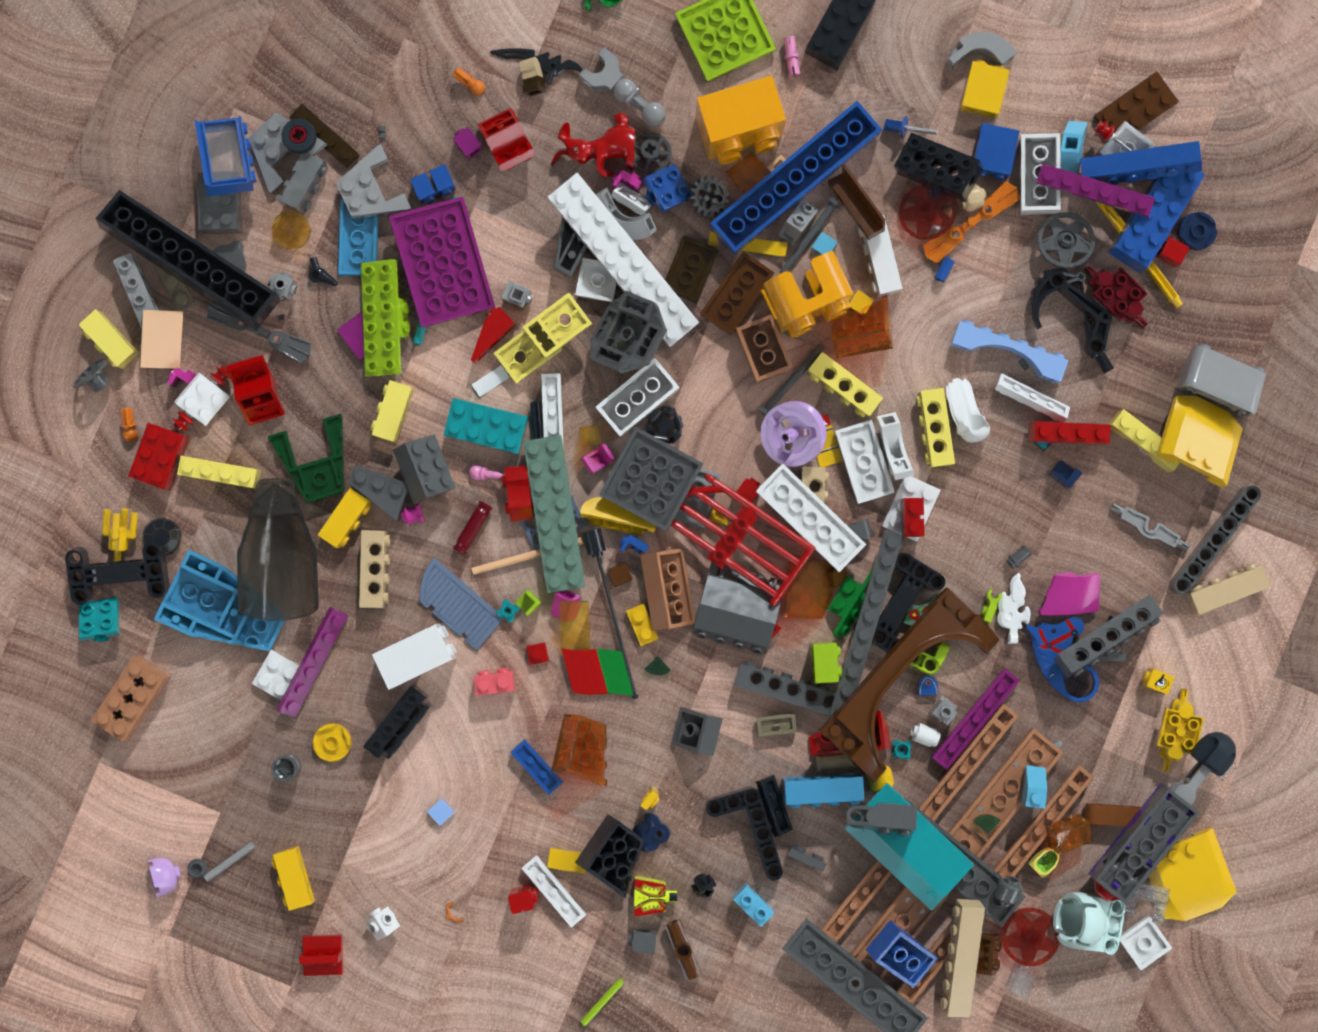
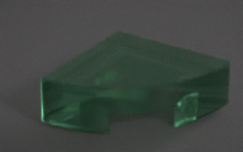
M659 656L644 668L645 671L653 675H664L671 671Z
M982 814L973 819L986 834L1001 821L991 814Z

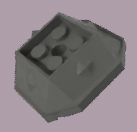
M625 291L620 298L609 304L590 339L591 360L622 374L648 366L656 351L659 350L658 347L667 332L658 305L651 300Z

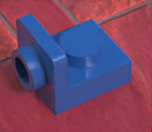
M631 534L628 537L624 536L619 543L621 552L625 551L629 543L632 544L631 549L639 554L642 551L646 553L650 547Z

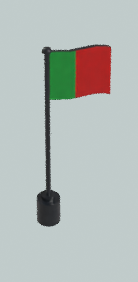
M601 528L583 532L582 535L587 554H592V558H597L621 651L561 648L573 692L577 694L596 695L614 693L631 695L633 699H637L639 694H636L600 558L603 555V551L606 550Z

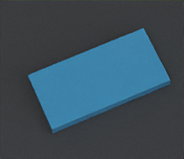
M340 199L338 276L362 277L361 263L378 261L379 214L377 216L352 218L343 199Z

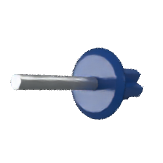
M907 116L904 117L903 121L886 119L884 123V130L900 133L901 139L905 137L907 130L933 135L938 133L936 130L908 126Z

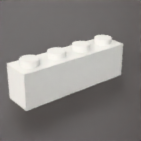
M886 220L885 231L870 240L866 238L858 227L860 238L863 237L865 243L862 245L864 255H868L869 263H867L868 272L873 275L874 279L872 282L873 292H877L878 297L900 292L903 288Z

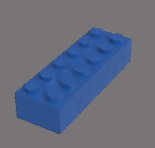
M1198 171L1194 174L1184 173L1173 177L1164 176L1153 179L1145 192V195L1155 197L1149 217L1132 213L1108 253L1139 274L1146 270L1205 174Z

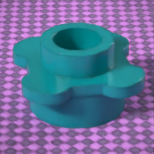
M503 600L501 608L497 610V615L504 617L507 622L514 621L515 614L519 612V606L511 604L509 600Z
M893 741L894 751L892 752V757L908 760L911 757V742Z

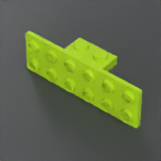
M397 260L361 263L365 376L401 374L400 338H409L410 325L408 322L409 305L407 300L398 298Z

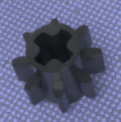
M710 874L697 875L693 880L695 884L691 885L694 894L696 893L697 897L701 896L702 898L710 897L714 893L713 887L717 886Z

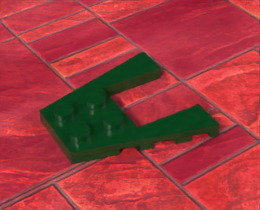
M341 413L322 419L333 454L329 457L297 466L288 432L282 431L268 436L275 451L283 461L287 471L308 504L345 493L343 416Z

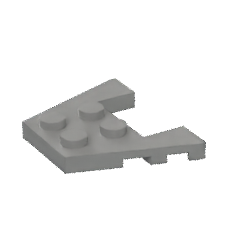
M275 113L249 137L267 188L272 194L285 183L274 167L291 152L285 147L281 136L283 127L289 120L278 113ZM297 133L295 138L301 140V133ZM317 138L314 147L309 152L316 156L327 144Z
M381 144L336 182L352 218L377 216V214L384 213L395 214V212L412 210L405 194L385 201L371 169L389 162Z

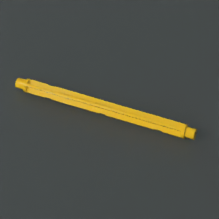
M1096 202L1120 234L1125 226V222L1112 206ZM1152 261L1146 271L1169 302L1177 309L1183 304L1179 299L1180 296Z

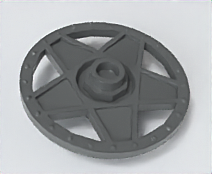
M1063 212L1052 215L1045 220L1039 229L1037 244L1042 256L1052 265L1060 268H1074L1086 262L1091 256L1095 247V235L1092 227L1084 218L1074 213ZM1067 217L1075 219L1076 221L1066 226L1058 218ZM1047 224H1049L1052 235L1042 240L1043 231ZM1084 227L1089 233L1090 243L1080 237ZM1046 251H1057L1059 262L1051 258ZM1074 253L1086 254L1081 260L1071 263Z

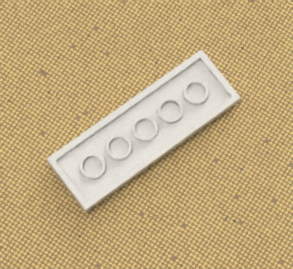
M784 464L756 490L806 541L815 546V550L838 572L866 545Z

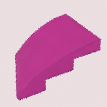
M1071 571L1054 574L1051 585L1045 594V603L1042 608H1039L1038 614L1073 615L1099 611L1100 574L1095 572L1079 576Z

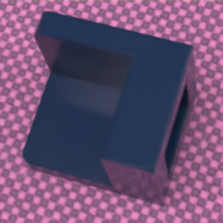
M1060 460L1048 475L1068 489L1073 486L1082 472L1077 468L1072 469L1064 461Z

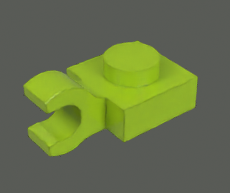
M992 589L986 592L988 604L986 606L983 605L979 616H981L986 624L991 623L998 606L997 604L1002 598L1001 593L997 594L996 599L992 598Z

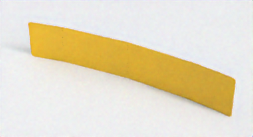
M710 231L708 245L718 247L717 235ZM754 239L741 251L786 256L788 243Z

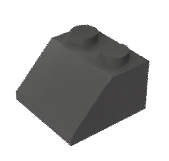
M680 707L671 744L699 754L713 756L723 718Z

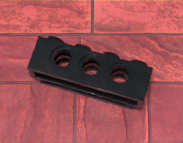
M415 684L411 685L363 747L377 758H380L386 752V758L390 759L432 707L430 703L424 704L429 695ZM418 706H422L413 718L410 717ZM406 721H409L404 731L400 733L399 730L406 723ZM395 736H397V739L394 741L393 745L390 746L388 749V744Z

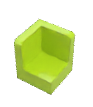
M527 589L515 603L525 612L526 616H529L542 602Z

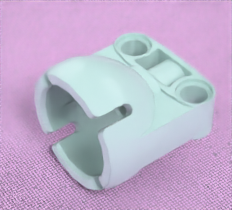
M1081 892L1065 894L1064 898L1060 899L1056 904L1053 917L1054 930L1060 933L1057 936L1059 942L1070 949L1104 952L1109 955L1116 953L1121 939L1125 904L1121 900L1105 901L1097 894Z

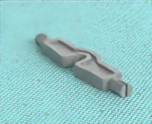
M1115 503L1112 504L1110 510L1119 514V519L1135 527L1141 536L1151 540L1157 539L1171 548L1177 546L1185 552L1189 549L1190 544L1180 540V535L1171 531L1163 524L1156 523L1153 529L1149 531L1147 528L1150 520L1149 516L1129 507L1122 508Z

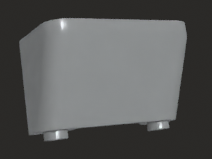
M1200 343V345L1192 347L1175 388L1183 392L1187 389L1195 395L1200 394L1230 407L1232 411H1237L1236 415L1248 418L1254 416L1258 409L1266 374L1264 369L1260 367H1250L1211 350V346Z

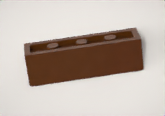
M843 164L842 173L828 180V185L866 238L870 240L885 231V218L847 166Z

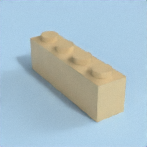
M1252 563L1244 566V570L1237 573V570L1225 574L1226 577L1223 579H1219V577L1208 581V585L1203 587L1201 584L1193 586L1190 592L1185 593L1193 614H1204L1271 587L1263 566H1255Z

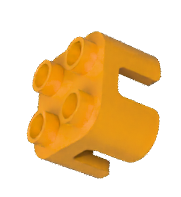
M834 251L813 258L810 263L812 269L805 273V278L814 295L813 298H803L792 273L789 271L773 277L762 285V296L780 333L788 331L791 339L797 338L812 330V326L816 324L814 318L823 315L826 323L845 315L847 313L846 310L851 308L849 300L854 293Z

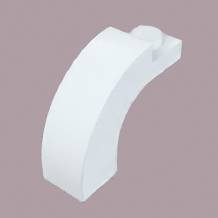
M896 412L877 416L880 439L891 475L893 474L895 480L914 476L913 468L905 451L901 424Z

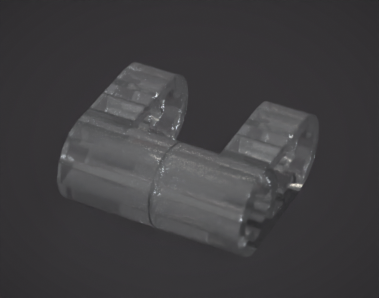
M1144 882L1128 903L1125 904L1124 915L1133 918L1138 899L1155 903L1152 923L1163 925L1170 889Z

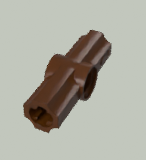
M680 919L664 925L686 981L702 975ZM680 946H686L688 952L685 954L679 953L678 948Z

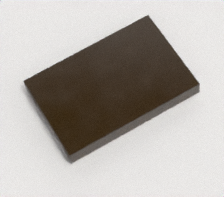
M683 235L665 278V281L677 296L697 303L719 250Z

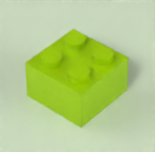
M835 642L810 643L812 681L814 683L839 682V678L842 677V668L838 665V658H841L840 646H837Z

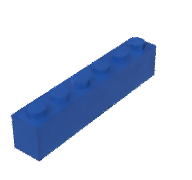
M1199 141L1080 159L1083 176L1112 185L1123 182L1133 183L1143 179L1153 180L1164 176L1173 177L1184 173L1194 174L1202 171Z

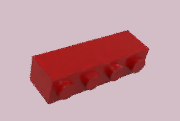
M1034 421L1028 423V442L1106 445L1110 444V424Z

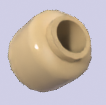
M975 184L966 202L957 199V203L961 210L972 212L984 206L987 195L984 188H980Z

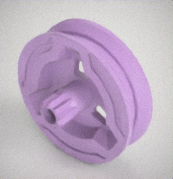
M789 401L774 407L767 413L761 425V441L767 454L777 463L790 467L800 466L813 460L820 454L826 442V427L823 418L814 407L801 401ZM784 419L790 423L787 428L782 423ZM808 429V430H809V435L804 436L805 434H807V433H806V430ZM791 442L793 446L789 450L786 448V444Z

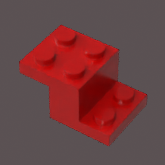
M512 108L477 124L501 172L510 170L521 162L529 161L536 155Z
M263 355L225 366L226 372L233 384L235 401L249 426L285 415V409L278 397L276 381Z

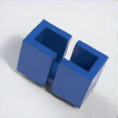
M445 164L429 171L437 187L436 190L433 189L426 172L410 179L421 204H430L436 200L437 196H448L456 189Z

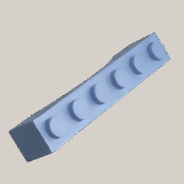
M967 320L960 321L956 325L950 342V346L967 352L985 347L1011 351L1024 358L1035 370L1039 378L1056 384L1062 381L1069 361L1064 359L1062 354L1047 353L1045 348L1035 346V348L1030 347L1023 340H1017L1016 342L1011 340L1010 336L999 333L997 335L992 333V330L989 328H977L974 326V323Z

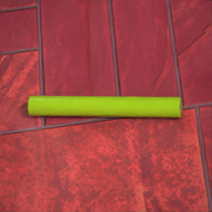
M618 978L580 1022L587 1026L625 982Z

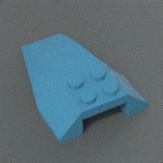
M188 549L154 620L192 637L270 651L287 616L224 565Z

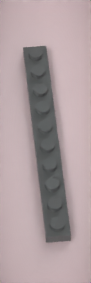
M884 530L843 665L842 677L839 679L830 708V716L835 713L859 686L904 535Z

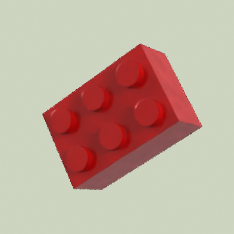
M148 422L128 477L170 491L178 471L180 456H183L190 437Z

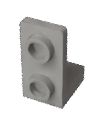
M802 200L787 219L778 235L794 246L804 229L818 212V209L807 201Z

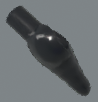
M317 257L309 259L312 267L308 274L310 281L313 283L323 282L333 286L338 285V282L324 268L319 266Z

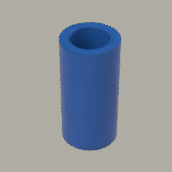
M944 257L934 278L944 283L955 261Z

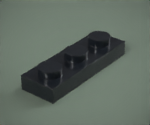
M770 775L756 781L774 837L793 830L775 776Z

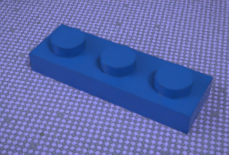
M526 739L510 752L548 795L564 782Z

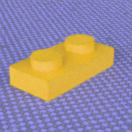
M644 603L626 611L641 646L659 639L656 631H653L652 622Z
M652 786L641 800L640 806L645 810L649 807L653 808L659 801L658 790Z

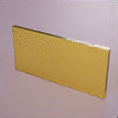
M560 601L561 648L589 650V601Z

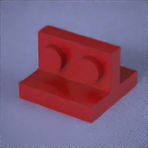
M342 934L303 936V953L299 956V964H303V976L343 974Z

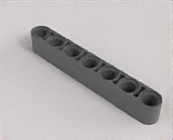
M1245 486L1238 491L1170 580L1169 588L1173 593L1185 594L1191 590L1260 500L1261 490L1257 486ZM1248 490H1251L1253 493L1252 499H1249L1246 495ZM1236 505L1241 507L1239 515L1235 512ZM1225 520H1228L1230 523L1228 530L1223 526ZM1213 535H1216L1218 537V543L1216 545L1212 543ZM1202 550H1204L1207 554L1205 560H1202L1200 557V552ZM1191 565L1195 567L1193 575H1190L1188 572V568ZM1179 580H1181L1184 584L1182 590H1178L1177 588V582Z

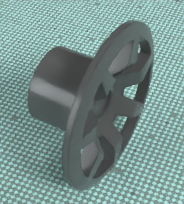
M645 133L635 139L634 149L637 148L641 151V155L634 158V166L638 170L647 174H653L667 167L672 153L669 142L662 135ZM649 137H657L660 140L656 142L655 140H650ZM646 138L642 145H637L641 139ZM662 142L666 144L668 151L660 150ZM668 155L666 162L662 165L658 157ZM645 159L646 168L640 167L637 162ZM652 161L660 167L655 170H649Z
M98 360L85 369L75 380L74 388H79L87 383L95 393L102 390L110 381L102 372V369L107 364V360Z

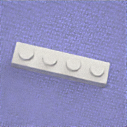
M541 374L544 438L562 435L564 448L561 374Z
M1001 374L998 378L995 390L1001 394L1007 395L1019 403L1033 408L1037 412L1050 416L1054 420L1066 421L1070 410L1069 406L1004 374Z
M537 855L522 867V870L571 928L586 916L585 911Z

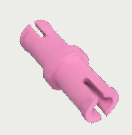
M787 36L783 38L786 52L784 59L787 60L788 76L794 77V72L796 76H799L801 74L798 63L800 56L797 53L795 36H789L790 43Z

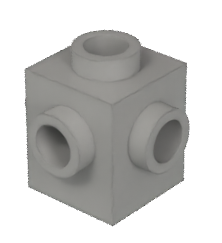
M283 271L281 274L275 272L274 276L270 277L268 287L277 293L279 300L283 301L284 298L291 300L297 291V282L292 279L293 276ZM283 281V283H284L283 287L279 288L280 285H281V282Z

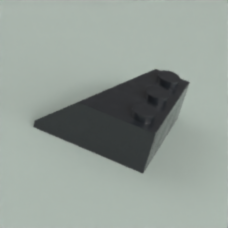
M607 814L575 863L625 898L628 882L633 877L632 870L634 864L638 862L645 840L620 821Z

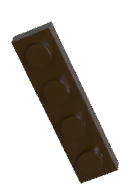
M303 104L289 117L291 120L304 119L312 124L316 131V137L327 144L324 149L347 169L360 155Z

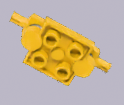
M1181 688L1179 699H1172L1170 709L1164 708L1156 745L1160 746L1158 756L1164 759L1162 771L1170 772L1172 761H1179L1184 753L1191 754V750L1200 738L1204 717L1193 715V705L1187 701L1189 693L1187 689Z

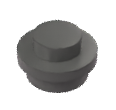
M202 859L192 860L187 867L189 875L193 878L203 877L207 872L206 862Z

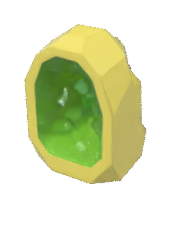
M1047 847L1035 854L1027 863L1040 877L1044 878L1057 866L1060 852L1056 848Z

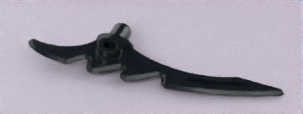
M508 48L490 51L491 54L504 59L519 58L525 60L536 57L541 69L547 74L544 83L551 85L553 77H558L565 70L572 69L578 72L583 70L578 63L570 59L561 63V55L549 59V52L535 56V50ZM504 53H525L526 55H517V54L503 55V54H504Z

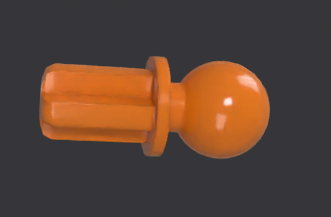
M457 68L454 71L453 77L461 82L464 88L469 86L471 93L474 95L483 94L485 85L482 81L473 80L474 75L470 76L461 68Z
M130 407L122 408L121 427L125 428L122 433L123 439L126 442H134L138 438V432L133 428V426L137 425L134 422L133 410Z

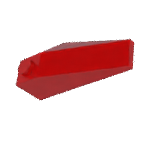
M882 710L877 711L875 718V739L878 750L891 747L889 728ZM821 732L808 737L811 756L842 753Z

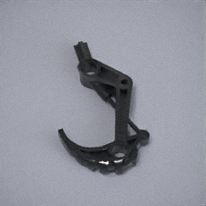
M1065 268L1045 270L1043 278H1037L1034 283L1036 287L1032 288L1031 291L1033 295L1030 298L1031 316L1036 329L1038 330L1042 327L1039 320V309L1043 300L1049 294L1058 291L1084 313L1085 353L1091 359L1095 358L1104 374L1114 369L1105 354L1112 315L1107 309L1085 295L1083 281L1086 278L1083 272H1079L1076 275L1070 274ZM1053 277H1056V278L1059 279V281H1060V285H1059V286H1055V285L1052 283V278H1053ZM1075 282L1079 283L1080 290H1078L1071 284ZM1092 343H1096L1098 345V352H1095L1091 349Z

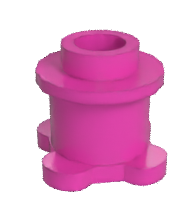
M418 503L415 504V507L409 509L405 507L404 512L401 513L404 523H408L409 526L415 522H425L421 506Z

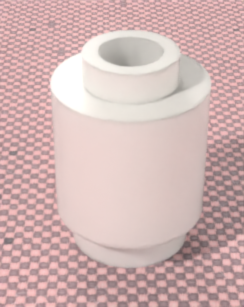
M922 723L913 725L910 732L912 741L928 747H936L941 735L940 732H937V729Z

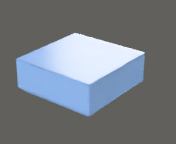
M443 798L427 811L439 826L455 813Z

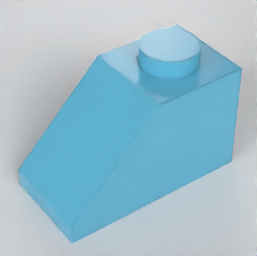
M1025 765L1021 804L1026 807L1045 809L1047 797L1046 768Z

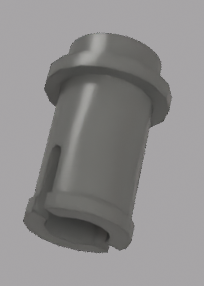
M1022 546L1012 556L1009 555L1006 561L1011 568H1018L1019 564L1031 556L1032 553L1026 546Z

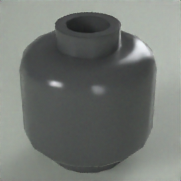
M1005 876V878L999 879L995 897L1001 905L1010 907L1019 903L1023 891L1020 880L1013 876Z

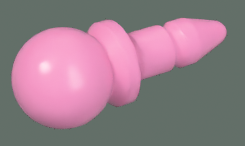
M474 465L469 470V476L473 480L481 479L485 481L487 478L500 479L503 476L499 472L489 471L487 467L482 468L479 465Z

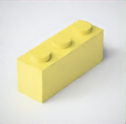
M96 309L79 324L83 329L81 333L88 340L92 339L96 343L94 347L101 354L104 352L108 356L106 360L114 368L117 366L123 369L140 354L106 316Z
M391 380L389 384H385L382 393L385 395L383 402H379L377 407V413H379L377 420H374L371 425L373 436L397 443L414 391L412 387Z

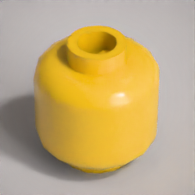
M886 766L887 769L875 783L868 778L871 790L879 792L886 783L891 786L894 785L891 768Z

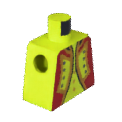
M635 876L634 916L665 912V902H677V891H666L665 881Z

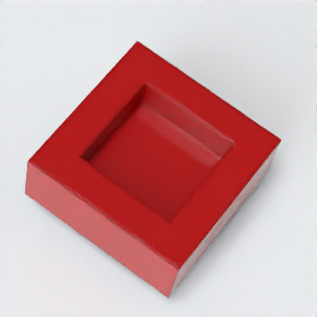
M546 642L526 646L530 665L549 661Z

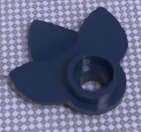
M645 813V823L636 825L632 831L645 840L642 850L649 852L656 850L660 843H664L669 839L670 830L668 826L661 823L657 815ZM658 830L662 831V837L658 836Z

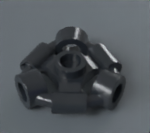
M663 406L659 410L655 409L648 416L649 419L645 424L648 434L665 443L673 444L682 436V428L684 426L682 418L677 414L675 408ZM662 413L674 417L672 420H666L662 418ZM652 423H657L659 432L657 434H654ZM672 428L677 429L669 438L667 437L669 430Z

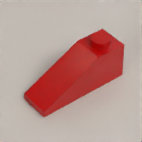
M500 307L497 309L492 308L486 314L487 318L484 321L471 357V361L474 364H477L516 326L515 322Z

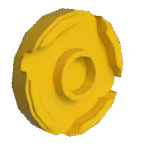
M326 724L315 733L312 741L313 750L323 760L328 762L339 761L346 757L351 749V735L340 724Z

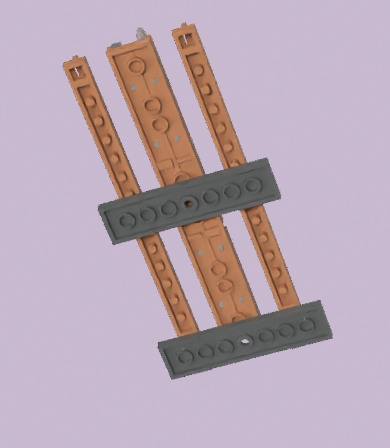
M1003 703L917 808L921 815L974 863V866L932 911L904 885L849 953L837 941L892 874L882 863L876 860L821 929L806 918L782 948L883 1032H918L928 1020V1017L916 1008L913 1003L949 958L948 944L951 943L950 926L953 925V920L929 948V951L937 956L938 960L914 988L903 981L897 990H894L882 980L888 973V970L875 962L866 951V948L891 920L913 938H916L954 889L968 900H979L985 907L984 914H987L1002 927L1026 896L1022 893L1019 903L1010 907L1001 905L995 897L999 879L1005 878V876L1015 877L1094 778L1077 764L1047 801L1045 809L1042 808L994 869L980 859L981 855L1022 806L1025 765L1045 767L1047 774L1064 753L1060 750L1062 745L1060 740L1051 743L1031 727L965 809L961 819L956 821L948 832L935 823L936 818L1018 718V715ZM852 981H854L858 986L853 987Z

